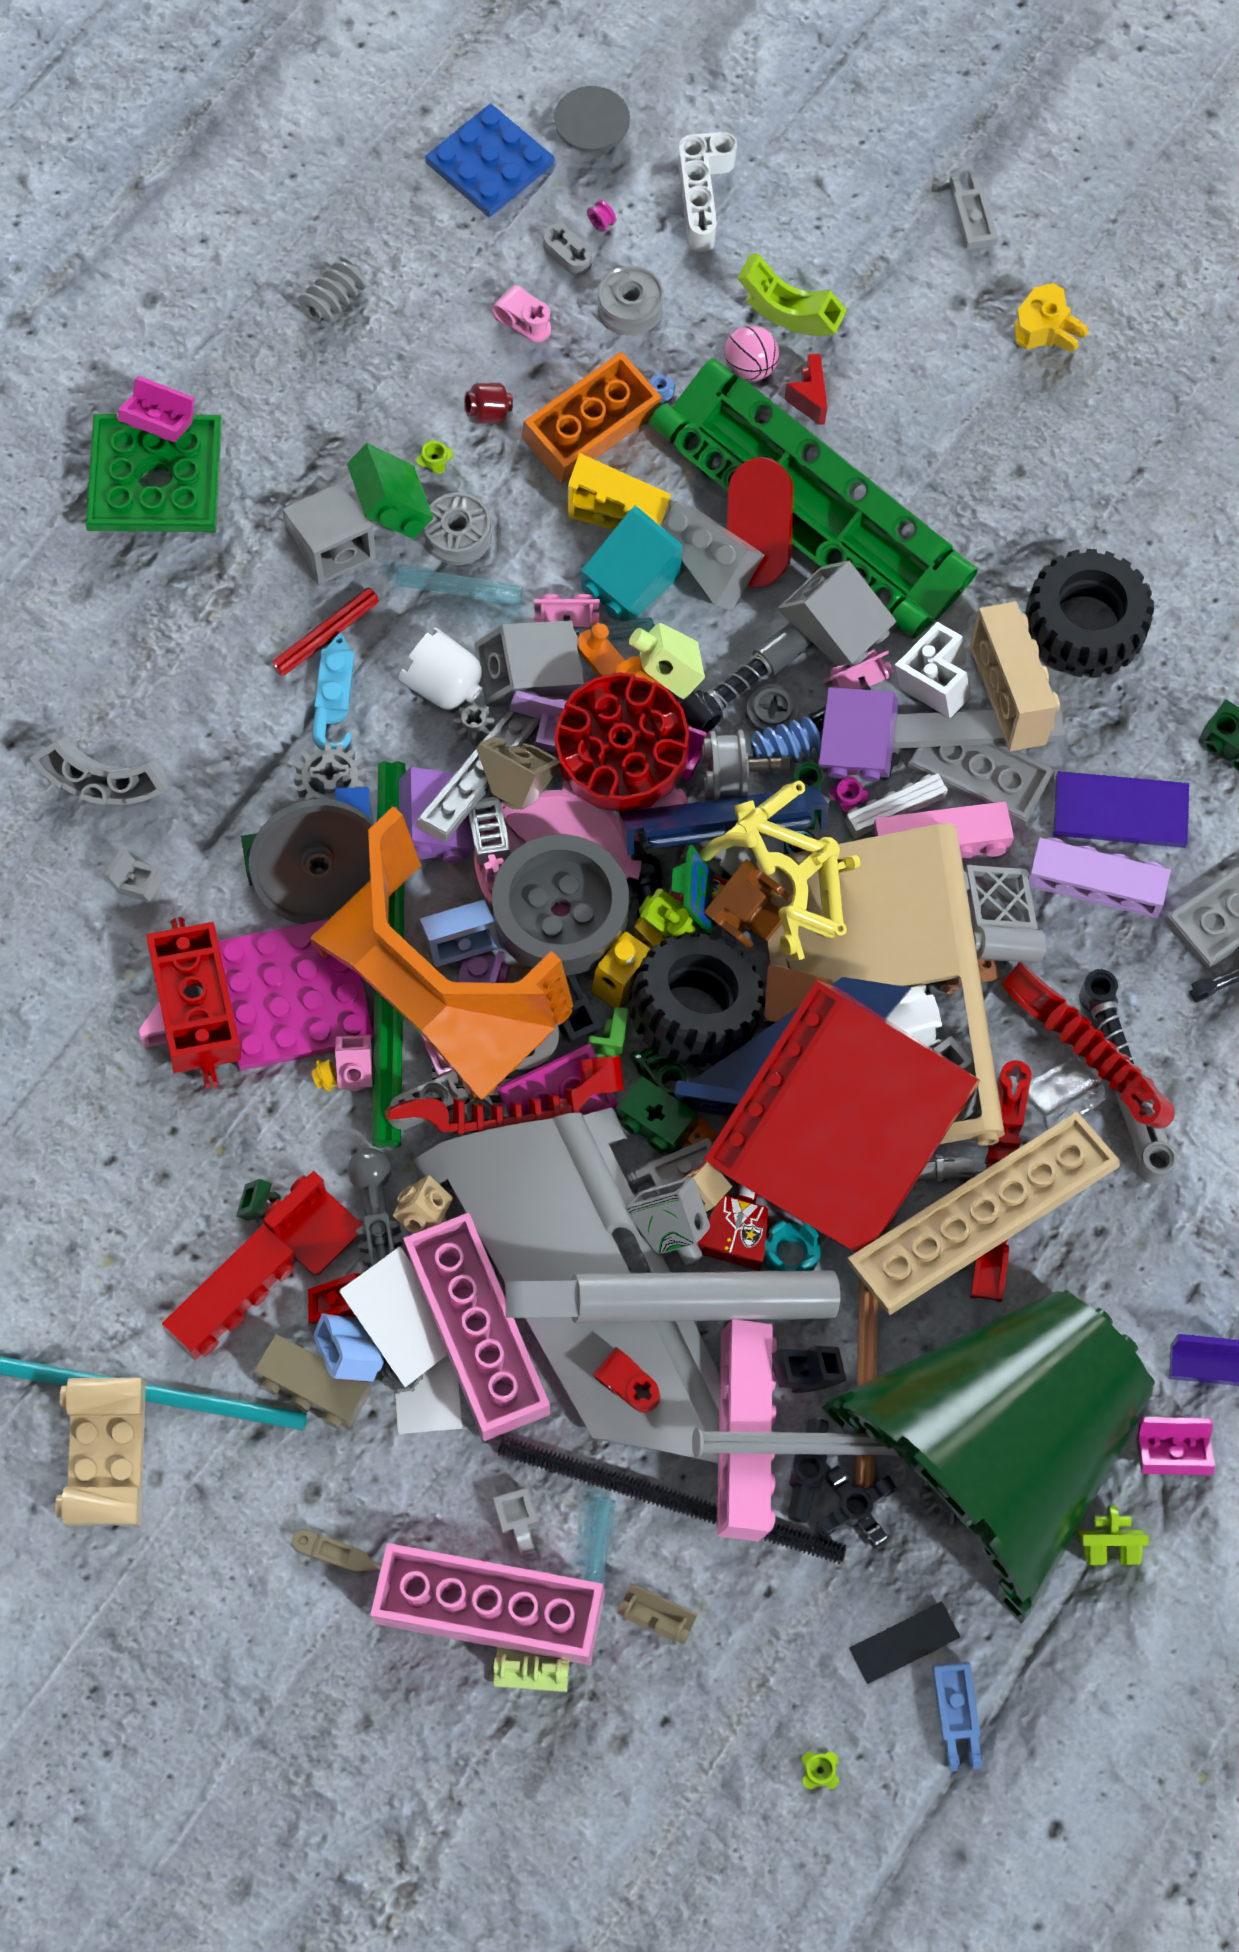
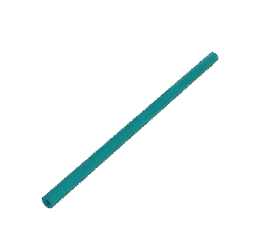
M0 1356V1375L59 1386H67L69 1378H115ZM146 1383L145 1402L302 1431L306 1427L308 1413Z

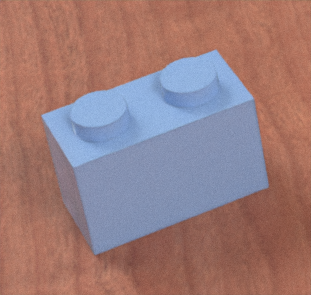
M484 899L420 918L425 943L435 968L500 948L495 922Z

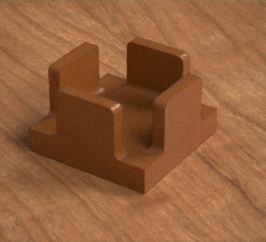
M745 859L704 913L728 934L750 949L754 944L743 933L747 929H751L762 939L768 941L782 924L778 915L780 909L771 903V898L775 893L786 901L792 896L777 882L764 874L757 866Z

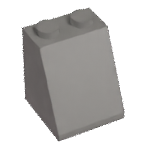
M341 483L332 487H323L316 494L303 500H295L282 509L285 526L319 585L377 559L373 526Z
M849 560L820 567L777 608L788 621L837 666L849 664L855 666L867 657L868 653L866 650L873 644H879L890 634L888 629L897 622Z
M572 621L502 624L474 643L476 656L482 668L481 683L486 706L510 703L516 690L521 692L532 691L540 697L569 693L584 684V669L580 663L577 650L578 637L574 631Z

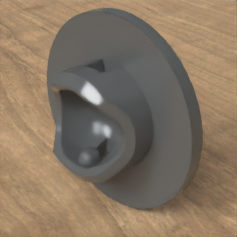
M584 86L568 92L561 98L555 109L554 125L559 137L570 147L584 152H600L616 146L624 139L630 126V112L625 101L612 90L599 86Z

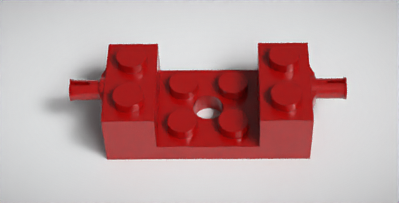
M178 917L180 928H178L176 918L170 921L171 930L146 934L148 951L164 1022L173 1074L190 1070H201L204 1088L211 1089L209 1076H211L213 1088L219 1085L215 1067L241 1060L240 1043L214 922L186 927L185 919ZM190 985H197L203 990L201 995L196 998L186 997L183 991Z

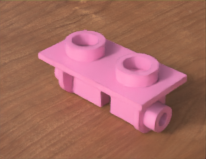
M547 594L542 595L541 599H534V610H541V612H534V623L564 621V616H570L573 628L591 629L594 624L599 623V612H593V610H599V599H593L592 595L579 594L574 595L573 599H560L559 595Z
M876 649L867 652V657L855 666L849 668L848 665H843L830 669L831 676L822 681L825 683L831 680L833 688L860 689L862 687L858 679L860 677H863L865 684L869 685V687L887 680L889 675L893 673V669L888 661L884 663L882 657L889 654V652L885 651L877 654Z

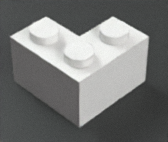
M937 622L895 664L900 689L948 718H951L971 697L967 673L960 669L967 661L963 636Z

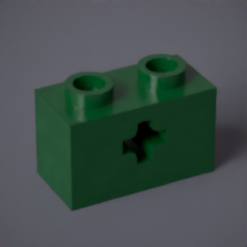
M643 1076L640 1077L617 1106L621 1126L633 1135L639 1133L648 1139L647 1143L661 1154L664 1152L671 1154L680 1150L699 1126L697 1112Z

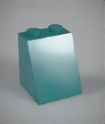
M635 505L581 570V588L585 594L592 595L593 599H599V602L605 606V610L612 618L620 619L628 626L681 577L683 545Z

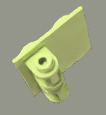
M497 1648L494 1660L493 1686L567 1692L570 1661Z

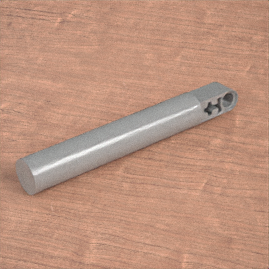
M833 1270L573 1274L571 1280L505 1281L506 1318L571 1317L574 1323L724 1321L732 1319H834L838 1314L840 1306V1286L838 1277Z

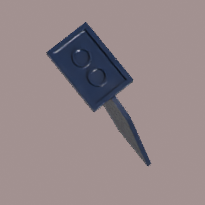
M841 977L831 984L886 1019L911 990V987ZM798 1008L690 1082L677 1080L674 1094L678 1101L695 1112L730 1117Z

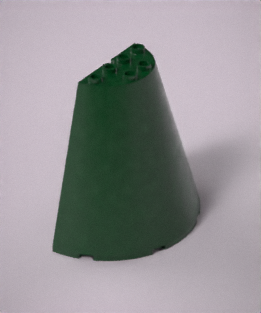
M1068 1290L1063 1292L1056 1291L838 1395L822 1407L844 1433H859L865 1428V1432L872 1439L889 1450L893 1448L938 1493L968 1530L984 1546L982 1550L993 1570L999 1576H1003L998 1582L999 1590L996 1597L1020 1623L1028 1618L1152 1397L1153 1385L1155 1384L1154 1379L1147 1372L1141 1359L1136 1354V1351H1138L1136 1343L1126 1334L1121 1335L1112 1326L1113 1321L1103 1309H1093Z

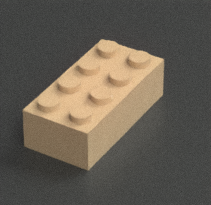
M1017 601L979 608L970 643L971 653L992 708L995 711L1009 752L1047 745L1050 732L1054 729L1056 712L1060 709L1058 695L1056 692H1052L1049 685L1047 667L1045 665L1042 666L1039 660L1038 644L1035 639H1031L1028 632L1027 616L1024 613L1021 614Z

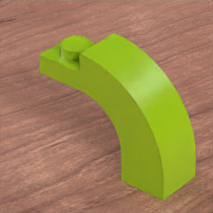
M759 253L749 254L737 277L749 292L746 302L754 310L769 321L797 333L812 336L836 334L847 312V309L830 289L814 292L804 291L784 282Z

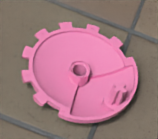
M563 781V790L543 791L534 804L522 810L511 809L501 801L511 853L523 844L542 836L554 834L579 836L593 841L607 850L619 863L627 881L628 878L639 880L642 861L631 860V855L627 854L620 820L613 811L599 809L578 797L566 781ZM496 818L484 820L482 825L495 823L497 820ZM496 829L479 833L480 836L499 833V830ZM638 833L634 834V842L639 841ZM501 841L484 842L482 846L501 844ZM474 850L477 881L484 897L492 907L494 880L504 860L503 858L496 859L495 855L491 854L488 856V862L478 865ZM556 902L551 912L558 917H563L570 912V907Z

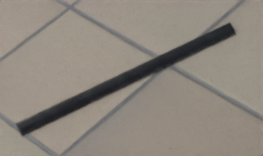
M505 1435L498 1447V1456L502 1454V1457H511V1460H519L520 1463L524 1461V1464H532L533 1467L536 1465V1468H545V1471L549 1469V1472H552L553 1470L554 1474L558 1472V1475H566L567 1478L570 1476L571 1479H579V1482L583 1480V1483H592V1486L596 1484V1487H599L600 1485L601 1489L605 1487V1490L609 1489V1491L613 1489L614 1493L616 1491L618 1494L622 1493V1495L626 1493V1497L629 1495L631 1498L635 1497V1499L639 1497V1501L643 1499V1502L648 1501V1504L652 1502V1505L656 1503L657 1507L661 1505V1508L664 1506L665 1509L669 1507L670 1511L672 1509L674 1510L673 1512L677 1510L680 1513L682 1511V1515L685 1513L687 1514L686 1516L690 1514L693 1517L695 1515V1519L699 1517V1520L703 1518L704 1522L708 1519V1523L711 1521L712 1524L717 1523V1506L715 1502L711 1506V1501L707 1504V1500L703 1502L701 1498L698 1502V1497L694 1500V1496L692 1495L690 1498V1494L685 1497V1493L681 1496V1492L679 1491L677 1494V1490L672 1493V1489L668 1492V1487L664 1491V1486L659 1489V1485L655 1488V1483L651 1487V1482L647 1485L646 1480L643 1484L642 1479L638 1482V1478H636L634 1481L633 1476L629 1480V1475L625 1478V1474H623L621 1477V1472L616 1475V1471L612 1474V1470H610L608 1473V1468L605 1471L604 1467L599 1470V1465L595 1469V1464L592 1467L591 1463L586 1466V1461L582 1465V1460L578 1463L577 1458L573 1462L574 1457L569 1460V1456L565 1459V1455H563L561 1458V1453L556 1456L557 1452L552 1455V1450L548 1454V1449L545 1452L544 1448L539 1451V1446L537 1449H535V1445L531 1448L530 1443L526 1447L527 1442L522 1445V1441L518 1444V1440H516L514 1443V1438L509 1441L510 1437L505 1440ZM776 1522L771 1532L764 1537V1541L768 1539L771 1542L773 1539V1544L777 1541V1545L781 1543L782 1547L786 1543V1548L790 1545V1549L794 1547L795 1551L799 1547V1552L803 1549L804 1554L806 1551L808 1552L807 1555L812 1552V1556L816 1553L817 1558L819 1555L821 1559L825 1556V1560L829 1558V1562L834 1559V1563H836L838 1560L839 1565L841 1562L843 1563L847 1549L846 1544L842 1546L839 1543L837 1545V1541L833 1543V1540L828 1543V1539L824 1541V1537L820 1539V1536L815 1539V1534L811 1537V1533L807 1535V1532H804L802 1535V1530L798 1533V1529L794 1531L793 1527L789 1531V1526L785 1529V1525L781 1527L779 1523L776 1526Z

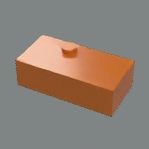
M621 351L524 420L521 438L562 484L571 477L579 453L594 460L650 420L654 412L660 407L662 396Z

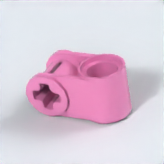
M518 285L511 286L492 306V312L499 322L514 329L532 342L545 341L551 334V325L548 321L550 319L549 307Z

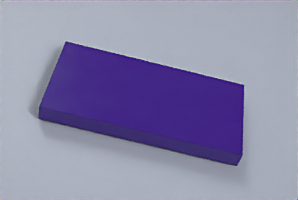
M1057 772L1053 836L1186 848L1188 844L1189 783Z

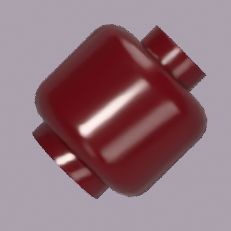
M475 383L470 388V391L465 393L464 408L466 415L471 416L476 424L502 423L506 419L507 413L513 409V398L511 393H507L502 383Z

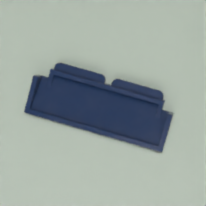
M817 786L805 788L804 793L790 801L767 819V821L790 830L803 829L814 824L815 810L820 828L825 830L828 829V803ZM776 792L619 812L627 854L634 855V834L643 833L646 846L652 845L653 847L711 841L716 837L724 835L736 826L738 818L734 810L735 805L753 800L756 808Z

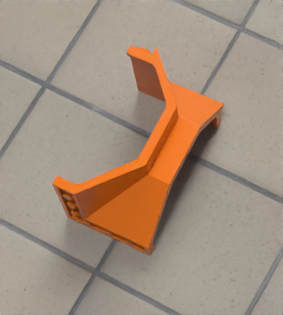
M393 806L368 830L371 880L310 937L314 949L323 958L331 955L366 980L429 1041L460 1077L466 1093L475 1101L478 1099L483 1100L535 1048L545 1041L547 1036L556 1028V1023L558 1025L562 1024L572 1013L573 1002L562 960L551 951L523 979L515 983L452 982L436 970L388 924L389 896L421 867L404 816Z

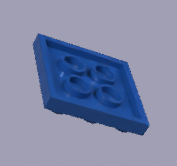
M490 103L425 155V161L428 166L490 218L555 164V157Z

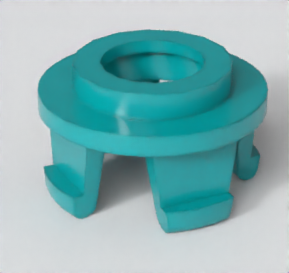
M784 1220L773 1225L766 1237L764 1261L769 1270L813 1271L818 1265L821 1254L820 1244L817 1239L819 1234L816 1229L807 1223L804 1225L785 1223ZM786 1242L798 1243L804 1251L802 1261L791 1266L784 1264L778 1255L781 1245Z

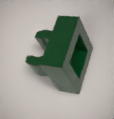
M262 1179L249 1182L244 1186L236 1217L246 1221L259 1217L264 1219L266 1217L267 1200L275 1202L276 1200H281V1196L276 1192H270L272 1186L270 1182Z

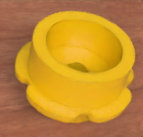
M331 1059L324 1062L317 1060L316 1068L311 1070L313 1080L318 1089L324 1088L327 1092L332 1091L333 1087L338 1086L336 1067Z

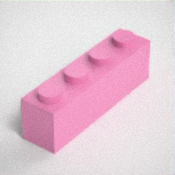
M1006 801L875 818L872 835L876 837L936 824H953L957 827L962 861L968 860L975 855L1000 856L1006 851H1010L1014 839Z

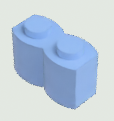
M331 1314L321 1315L314 1332V1339L318 1351L324 1355L325 1366L329 1375L337 1379L373 1382L377 1372L383 1366V1355L358 1318Z

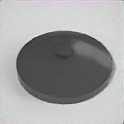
M329 799L306 800L280 810L261 827L250 850V875L258 897L273 913L291 922L306 924L330 919L371 880L368 830L374 823L357 808Z

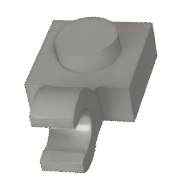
M528 1488L494 1497L493 1503L503 1536L514 1533L521 1558L534 1555V1546L528 1528L537 1526L538 1521Z

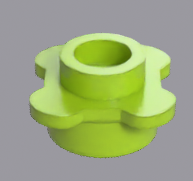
M428 441L422 448V455L417 456L416 463L419 467L432 469L435 474H442L445 472L447 461L453 458V451L449 447L446 448L440 441Z
M829 1751L826 1754L816 1755L813 1752H806L803 1755L801 1761L805 1766V1776L802 1779V1783L805 1788L812 1790L816 1786H825L832 1790L839 1784V1778L836 1776L838 1756L834 1752ZM818 1767L824 1769L822 1774L817 1773Z

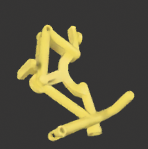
M801 781L782 786L778 792L756 808L753 800L735 805L734 810L738 818L736 826L724 835L714 838L699 853L704 861H709L723 849L734 846L752 848L764 874L771 875L775 872L776 868H780L789 876L793 884V899L788 906L782 907L778 911V915L785 933L780 938V947L786 956L791 955L793 961L805 958L798 936V926L821 934L828 939L842 936L846 933L847 928L843 921L839 873L859 868L861 865L857 855L838 859L840 848L836 840L831 837L816 840L767 821V819L790 801L804 793L805 785ZM760 833L812 853L797 864L790 857L780 852H768ZM817 870L819 873L823 917L806 910L808 901L807 879Z

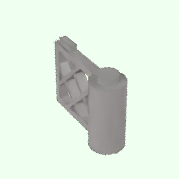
M966 865L963 870L977 959L1041 962L1046 952V938L1043 931L1037 927L1027 869ZM975 876L983 877L993 887L987 893L984 892L976 884ZM1005 878L1018 880L1020 892L1017 895L1002 883ZM995 889L1010 901L1005 909L990 897ZM983 903L998 916L995 920L982 919L980 906ZM1014 905L1024 914L1025 922H1018L1008 913V910Z

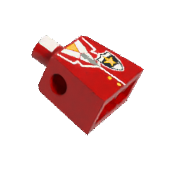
M739 1184L735 1198L727 1195L723 1196L716 1204L709 1218L710 1229L698 1241V1246L703 1256L761 1271L765 1250L768 1208L756 1204L758 1194Z

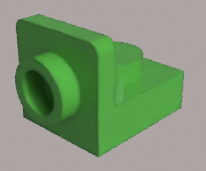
M615 1007L613 1018L606 1019L604 1038L589 1036L588 1044H591L596 1057L620 1055L622 1059L628 1024V1009Z

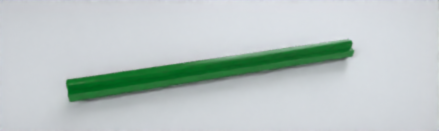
M383 761L378 764L377 821L393 806L399 811V779L406 772V764L396 761L390 763ZM405 882L389 896L388 924L403 939ZM374 989L372 1146L376 1148H397L401 1146V1129L395 1128L388 1119H385V1110L388 1109L393 1098L402 1094L403 1015Z

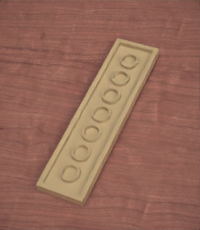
M1075 1112L848 1257L849 1266L887 1314L891 1315L1119 1168L1120 1160L1078 1112Z

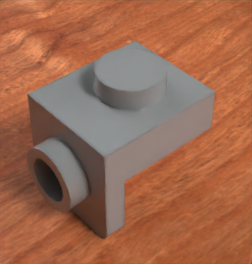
M119 850L104 876L120 894L150 902L165 878L166 873L160 867L135 861L127 851Z

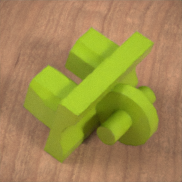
M657 889L653 896H647L639 908L640 917L666 938L674 937L677 940V937L681 934L689 933L692 937L700 929L683 905L662 889Z
M1109 1505L1106 1516H1094V1526L1107 1527V1530H1077V1541L1083 1545L1084 1558L1088 1565L1107 1564V1546H1119L1120 1564L1140 1565L1143 1546H1149V1535L1144 1534L1142 1529L1119 1530V1527H1131V1516H1119L1117 1506Z

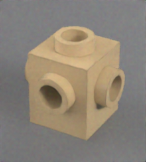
M428 1175L413 1185L407 1186L397 1198L399 1204L393 1217L413 1235L446 1222L445 1214L453 1197Z

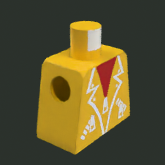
M624 932L598 964L591 993L614 1009L615 1007L622 1008L629 999L639 966L651 948L628 932ZM608 981H612L616 987L607 984Z

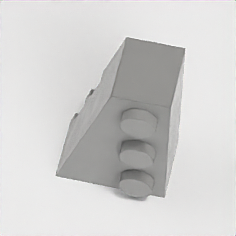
M675 501L661 527L683 545L682 561L713 604L717 607L733 610L765 555L696 508Z

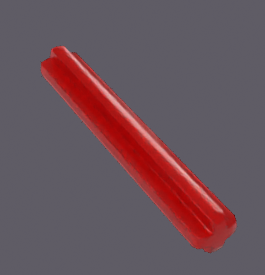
M365 588L272 661L274 670L280 676L288 674L377 605L379 600L376 593L371 588Z

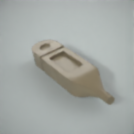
M305 1529L297 1531L292 1538L294 1549L304 1556L313 1557L315 1560L355 1574L375 1571L380 1573L381 1566H378L359 1548Z

